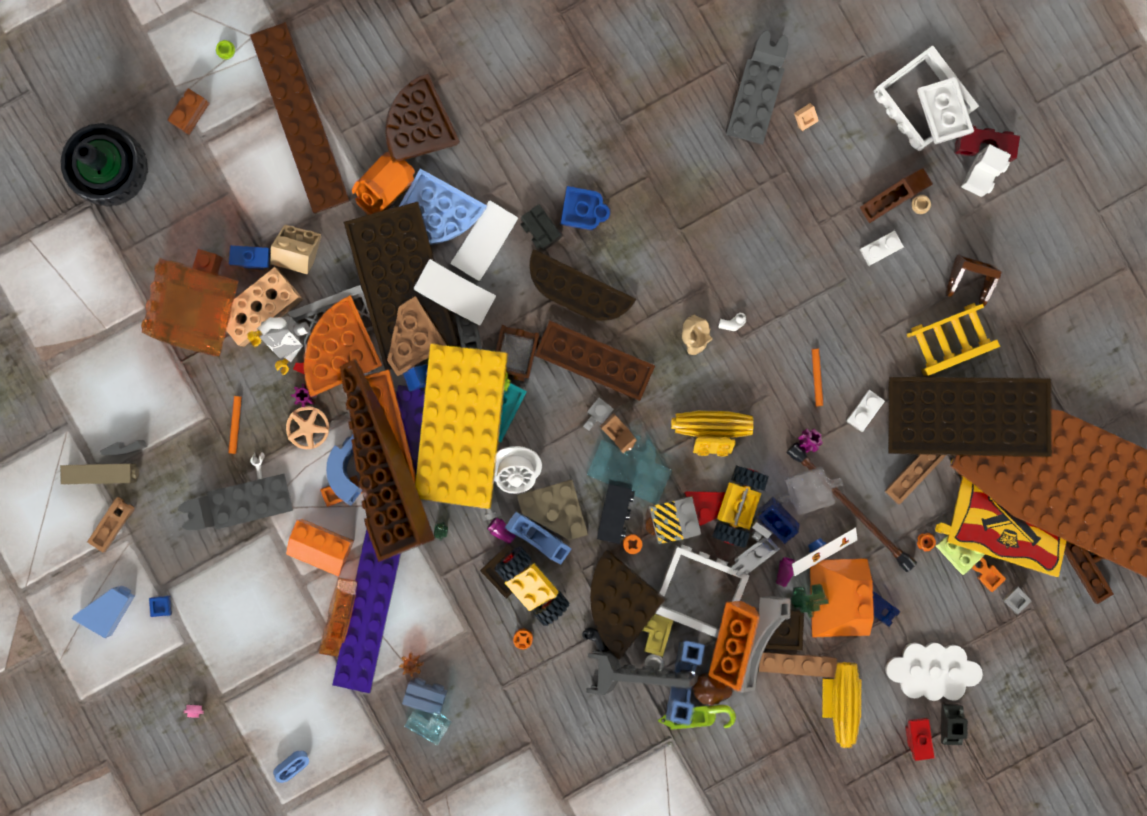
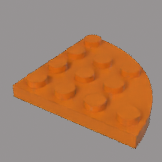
M351 295L329 308L318 320L308 338L304 355V375L311 397L342 384L340 366L354 359L357 360L364 374L382 366Z

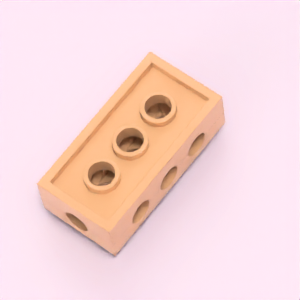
M274 267L214 316L237 345L245 347L250 343L247 338L248 332H256L261 322L266 321L270 317L281 318L300 303L303 298L283 273ZM277 291V297L272 300V293ZM261 303L262 309L257 312L256 307ZM244 315H246L247 320L244 324H242L241 319Z

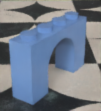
M688 641L679 642L674 672L691 670L692 674H695L697 666L701 665L704 645ZM671 686L666 720L690 725L693 704L690 703L692 687Z

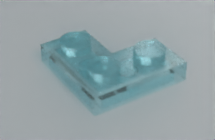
M412 712L404 727L438 746L451 721L435 712L430 721L422 715Z

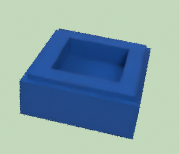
M170 596L149 598L150 617L172 615Z

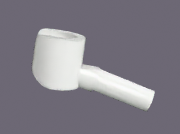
M255 452L251 457V463L256 468L257 480L262 479L261 463L265 458L263 452L260 453L259 459L256 458Z

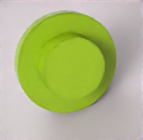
M222 40L216 46V53L221 59H231L235 54V46L228 40Z

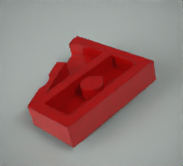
M684 492L686 497H692L699 526L718 517L726 492Z

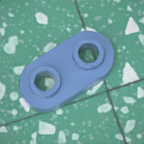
M295 751L280 763L273 771L275 780L279 783L287 782L309 764L307 753L305 751Z

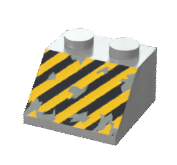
M683 497L649 506L658 544L701 535L692 497Z

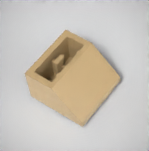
M284 225L271 245V265L308 274L315 261L321 234Z

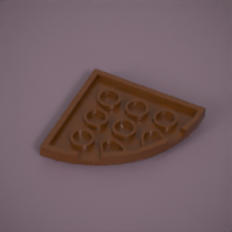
M429 74L422 75L406 85L397 94L389 108L386 119V142L393 163L453 147L460 143Z

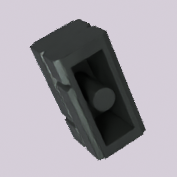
M540 204L521 217L522 223L520 225L526 233L530 232L534 238L531 240L537 249L541 247L544 251L562 238V235Z

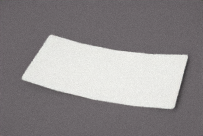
M488 201L486 210L475 223L463 245L451 261V264L480 281L515 225L518 217L492 201Z
M431 259L428 261L414 287V290L478 325L482 324L496 297L494 294L465 280Z

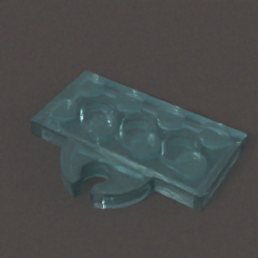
M635 436L637 441L640 440L641 436ZM648 439L645 442L646 448L644 451H637L634 445L632 449L624 453L617 446L601 440L587 475L609 484V480L632 484L635 496L653 504H658L672 469L655 463V447Z

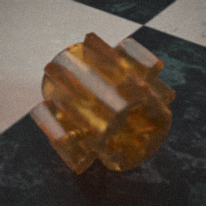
M410 652L408 658L406 656L401 658L404 663L400 664L399 667L404 669L403 675L408 673L412 678L415 671L418 674L421 673L418 667L423 666L424 662L419 661L420 655L415 657ZM410 661H412V664H416L413 669L407 665Z

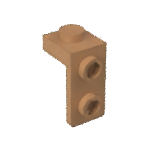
M614 413L600 425L601 429L615 442L622 453L634 447L637 439Z

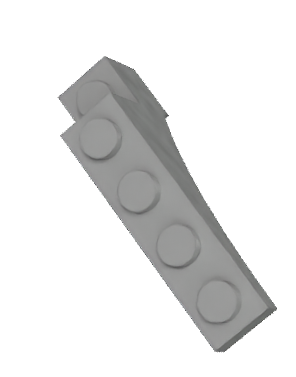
M775 596L760 597L759 620L741 691L738 692L755 691L756 677L763 651L778 626L785 619L790 618L791 599Z

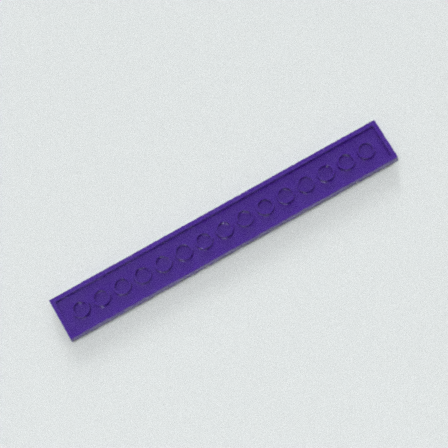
M398 385L396 396L415 473L417 474L425 390L409 391L407 386ZM367 529L332 685L370 693L401 554L378 562Z

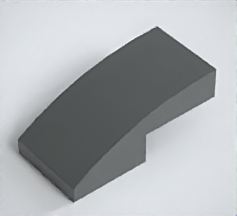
M137 440L125 446L124 442H116L101 450L100 453L102 455L129 454L147 448L144 440Z

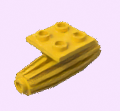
M730 411L677 413L675 417L671 418V429H675V433L698 437L695 440L693 453H698L699 456L717 454V456L725 457L728 454H732L735 440L730 438L753 435V416Z
M851 662L837 663L834 679L822 678V718H833L836 742L844 748H851L853 744H856L861 718L862 680L859 679L857 664Z

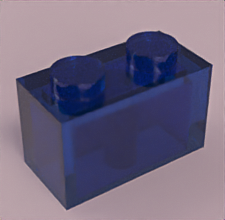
M774 497L759 508V519L784 544L799 533L800 524Z

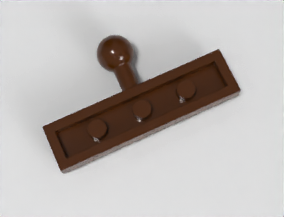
M1066 541L1064 554L1093 602L1099 604L1114 595L1096 565L1097 562L1105 558L1096 554L1091 557L1087 550Z

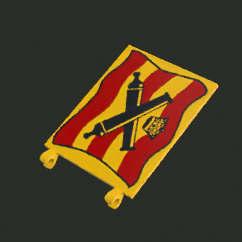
M962 476L951 526L939 523L936 524L935 531L948 534V543L1059 577L1066 540L1012 516L1007 510Z

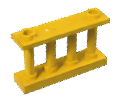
M975 303L965 306V311L925 327L920 324L911 328L912 332L906 335L907 337L916 335L927 362L925 364L926 367L921 369L923 376H929L1000 347L998 340L990 341V338L987 339L976 310L984 308L983 304L976 306ZM969 314L980 340L978 342L980 346L975 348L969 345L959 321V317ZM949 321L952 322L962 347V353L958 355L951 352L941 327L942 324ZM932 328L945 355L943 356L944 360L940 362L934 360L923 334L924 331Z

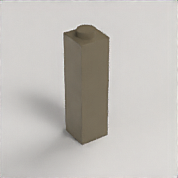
M136 463L60 465L61 485L135 483L139 477V469L136 467Z

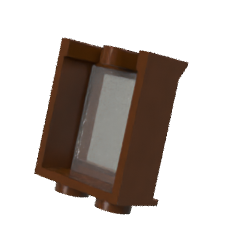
M501 325L496 352L508 353L506 372L509 375H513V379L524 382L525 378L530 379L540 334Z

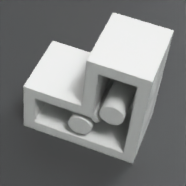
M992 145L985 147L977 153L961 187L980 197L990 193L995 185L993 183L995 177H998L1000 173H1004L1010 164L1008 161L1010 154Z

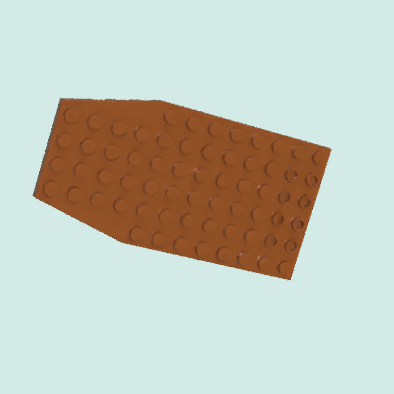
M1051 409L1052 457L954 456L950 467L973 483L1012 516L1147 578V449L1064 411Z

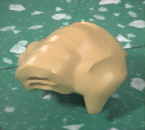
M692 315L685 320L682 330V339L690 355L702 352L706 348L707 343L713 339L710 336L711 329L707 320L696 315Z

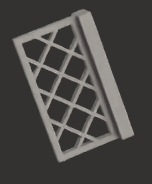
M361 285L288 312L289 316L297 324H299V320L304 318L312 321L309 327L311 332L314 323L318 322L316 321L318 313L326 312L334 304L351 295L353 302L354 299L362 297L364 307L362 311H357L360 313V317L365 315L370 318ZM373 326L367 327L366 331L373 330ZM310 332L306 334V337H304V350L306 349V341L308 339V336L311 334Z

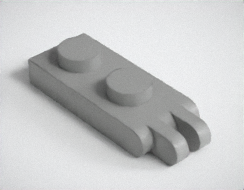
M764 537L734 560L736 563L731 568L733 571L738 567L741 568L736 573L738 577L743 573L748 575L780 549L770 537L768 539Z

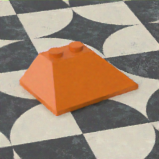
M867 558L827 559L810 567L812 637L870 636L874 620L873 583Z

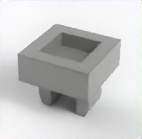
M759 516L754 519L752 525L754 531L751 537L756 541H759L762 535L768 539L773 532V526Z
M1017 586L1002 599L1016 614H1019L1032 601Z

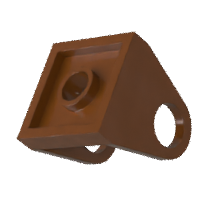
M957 254L946 288V296H953L966 269L986 275L979 297V305L983 304V306H986L1000 279L1002 271L992 264Z

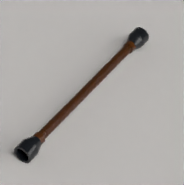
M798 442L794 443L787 450L786 453L793 460L800 462L803 466H807L882 541L905 572H909L915 567L917 561L910 554L903 552L900 548H896L814 466L804 448L800 447Z

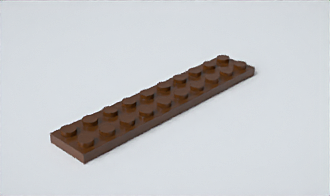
M286 22L250 34L313 213L316 214L350 202Z

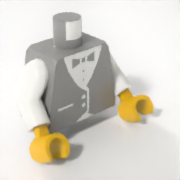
M290 316L281 318L270 317L266 321L261 322L256 332H248L247 338L252 346H258L262 339L279 358H284L275 363V368L277 371L281 368V374L285 375L289 370L288 362H292L303 347L305 334L310 332V328L306 322L297 324Z

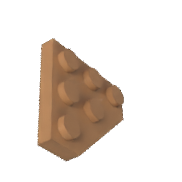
M416 296L398 308L397 320L387 359L397 376L429 357L430 344L447 346Z

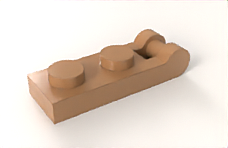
M117 497L87 543L102 553L106 552L128 517L134 512L135 507L131 504L127 505L122 498ZM118 509L123 511L121 516L116 513Z

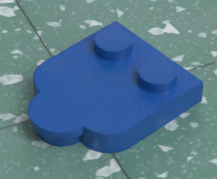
M566 187L560 225L593 230L599 225V222H604L609 218L610 209L603 203L600 193L575 187Z

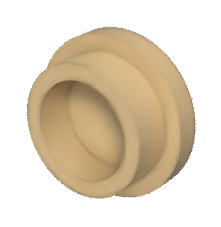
M918 195L912 200L911 207L915 213L924 214L929 211L931 201L925 195Z

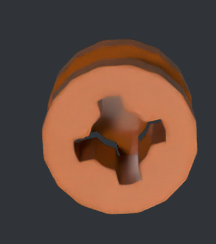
M629 534L623 539V547L629 554H637L642 549V541L639 536Z
M526 628L517 630L513 638L515 646L522 650L529 648L533 641L531 631Z

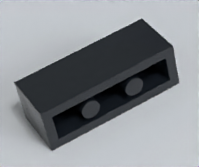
M609 480L597 539L620 544L621 538H625L627 527H624L625 520L629 521L631 509H628L629 502H633L635 491L632 490V484Z

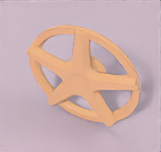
M306 406L305 408H298L291 413L287 420L286 432L288 439L301 449H314L320 446L329 434L327 417L315 407ZM303 410H313L307 420L301 418L297 413ZM318 413L323 417L326 427L315 425L314 422ZM292 419L300 426L293 433L290 432ZM325 433L322 440L314 445L313 434ZM305 435L308 446L301 445L294 439Z

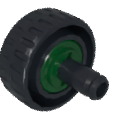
M97 123L82 127L72 134L62 150L60 162L64 180L74 193L93 204L111 207L126 203L137 195L146 181L148 162L144 150L139 142L129 133L114 125Z

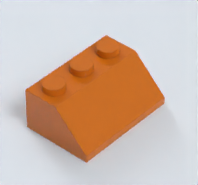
M299 519L296 521L289 537L286 554L340 576L354 540L304 519Z

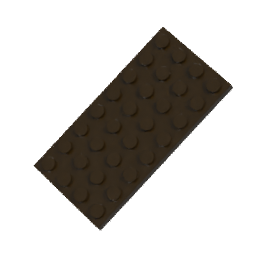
M419 202L344 221L385 371L392 369L387 359L397 320L398 308L415 296L447 346L459 347L449 310L414 290L428 261L431 259L435 262Z
M889 377L888 454L1052 457L1051 378Z

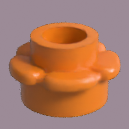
M921 533L917 538V546L919 549H923V551H930L936 545V540L931 533Z

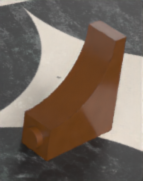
M924 168L880 193L862 205L860 209L868 222L871 223L930 187L933 183Z

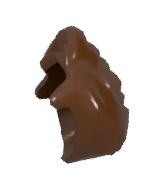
M709 672L698 676V682L692 686L696 699L703 704L711 706L727 700L732 695V688L708 676Z

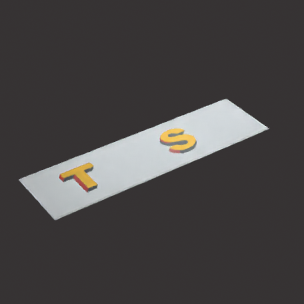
M856 528L793 563L794 576L857 541Z

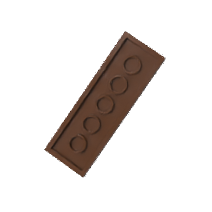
M549 321L535 353V356L638 401L641 400L655 368L653 364L552 321Z

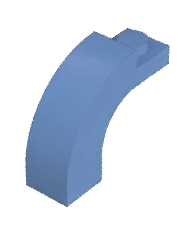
M353 435L346 438L342 449L336 445L333 447L326 467L330 487L340 499L350 506L362 492V489H359L349 479L347 473L348 462L354 455L351 440L354 439Z
M515 512L505 526L508 531L524 539L560 565L571 551V548L556 536L518 512Z

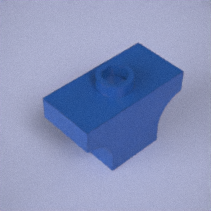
M230 245L229 265L248 269L263 270V268H269L271 249Z
M428 364L413 367L408 372L403 373L409 391L426 387Z

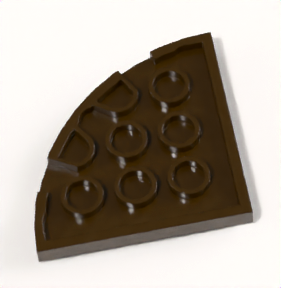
M606 550L600 558L593 575L590 593L591 610L600 637L608 649L620 660L667 599L610 551Z

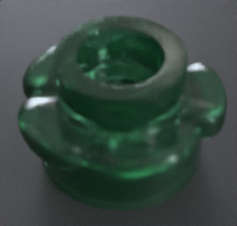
M444 522L436 523L434 528V537L442 541L443 537L446 538L448 533V526H445Z

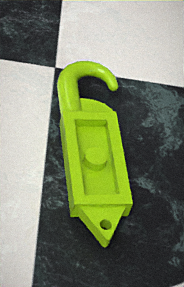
M728 705L693 707L690 725L666 720V715L660 718L658 722L671 727V730L711 726L715 722L716 713L726 712L730 715V721L723 727L729 728L734 724L736 715L735 711Z

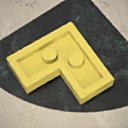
M658 614L654 615L643 630L649 632L644 648L645 652L663 657L673 620Z

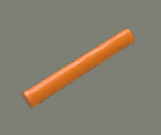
M811 349L816 406H823L819 349Z
M234 396L228 452L236 454L242 400V397Z

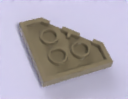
M572 479L517 495L522 514L568 540L588 535Z

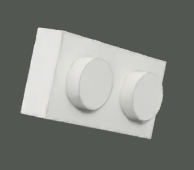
M893 231L861 248L860 251L868 266L902 249L904 246L896 232Z
M867 390L846 421L860 432H863L885 400L871 390Z

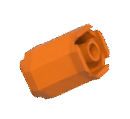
M389 152L384 153L355 182L352 193L357 195L355 199L356 204L368 215L387 210L412 184L414 180L413 174L415 173L414 168L405 160L393 163Z

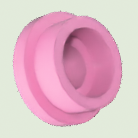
M186 705L184 713H187V717L199 718V714H204V711H202V706Z

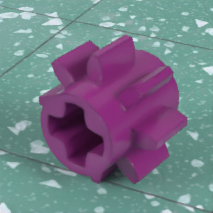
M302 383L301 388L294 387L296 392L291 395L296 398L294 404L298 405L302 402V407L304 408L307 406L306 403L314 404L312 401L313 397L310 396L308 389H306V384ZM304 393H307V394H308L307 397H304V398H301V397H300L301 394H304Z
M815 428L810 431L805 429L802 431V435L798 437L800 447H803L806 453L811 450L813 452L819 450V446L823 444L821 434L815 431Z

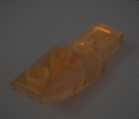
M338 577L328 610V620L318 650L319 654L338 657L341 645L344 643L348 631L357 581Z

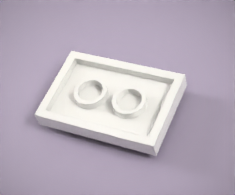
M956 77L918 88L917 92L934 144L974 132Z

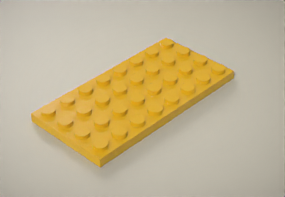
M430 344L415 483L420 499L491 508L508 353Z

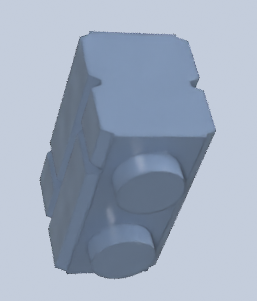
M421 678L411 679L402 704L439 716L447 694L444 686L436 683L433 686L425 684L426 681Z

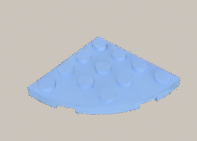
M422 169L418 171L399 205L403 206L419 202L430 245L443 243L461 235L476 223L487 208V205Z

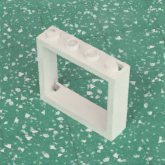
M933 45L873 91L876 100L885 106L888 116L895 119L899 130L907 135L911 146L918 151H921L934 141L932 135L923 140L885 89L924 60L940 81L956 77L968 115L979 107Z
M682 544L681 547H675L658 592L665 596L680 555L738 577L736 573L741 568L738 567L733 571L731 567L727 566L728 562L717 558V561L709 559V554L699 551V554L694 553L691 547ZM743 573L739 576L741 579L732 601H740L750 575ZM661 606L656 613L718 638L720 628Z

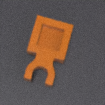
M982 557L979 560L981 566L977 568L974 565L972 570L980 573L977 578L990 592H993L1006 578L994 565L990 564L987 566L986 560Z

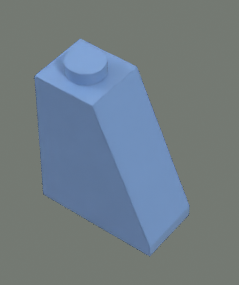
M124 586L112 588L76 613L72 619L103 638L110 637L135 595L131 594V590Z

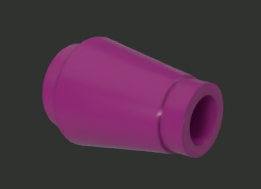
M494 518L487 527L490 534L508 544L516 537L515 534L505 528L507 524L502 518Z
M783 557L779 561L776 580L778 585L787 587V584L794 575L792 564L797 561L788 557Z

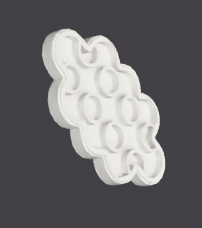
M931 642L925 647L919 643H909L903 649L902 657H892L885 666L887 676L894 682L901 683V689L904 694L910 698H919L924 695L931 701H937L943 696L948 700H958L964 695L966 686L977 685L983 675L981 667L977 663L967 660V655L961 647L948 645L944 648L936 642Z

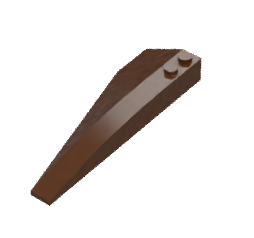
M354 359L340 366L343 391L347 393V402L345 403L346 410H349L351 418L349 428L353 431L354 437L351 440L356 471L360 474L358 484L359 489H362L364 500L361 502L362 509L366 511L367 518H364L365 526L378 562L434 541L435 537L393 430L357 360Z

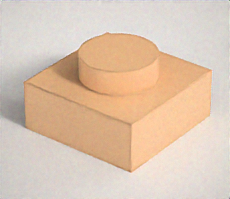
M811 103L794 113L798 127L802 131L819 121L815 108Z

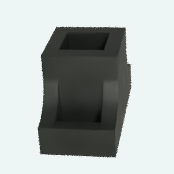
M942 704L941 743L943 745H962L963 739H967L968 719L964 716L963 706Z

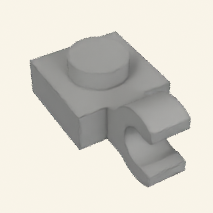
M598 398L587 411L591 417L583 427L590 431L597 421L602 424L614 409L601 398Z

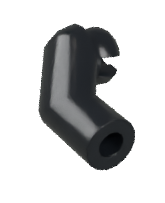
M589 627L582 632V637L585 640L589 639L596 643L598 651L607 649L598 630Z

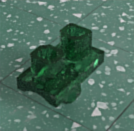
M821 584L811 586V595H806L804 587H795L793 589V597H790L794 608H800L801 613L807 612L809 618L814 617V611H820V605L829 604V598L826 596Z

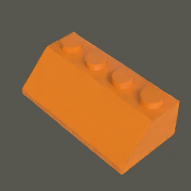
M742 601L726 602L708 675L737 691H741L759 620V614L755 607Z

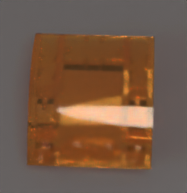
M159 258L154 269L156 273L155 278L150 285L151 295L146 303V316L141 323L142 333L174 346L220 357L238 281L219 273L204 271L181 262Z

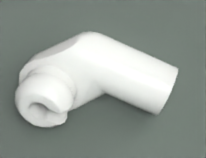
M738 313L730 321L720 319L718 328L737 331L746 323V316L744 313Z

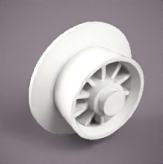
M513 446L501 449L497 452L494 481L505 492L513 494L525 492L534 485L535 479L541 473V459L538 454L525 447Z

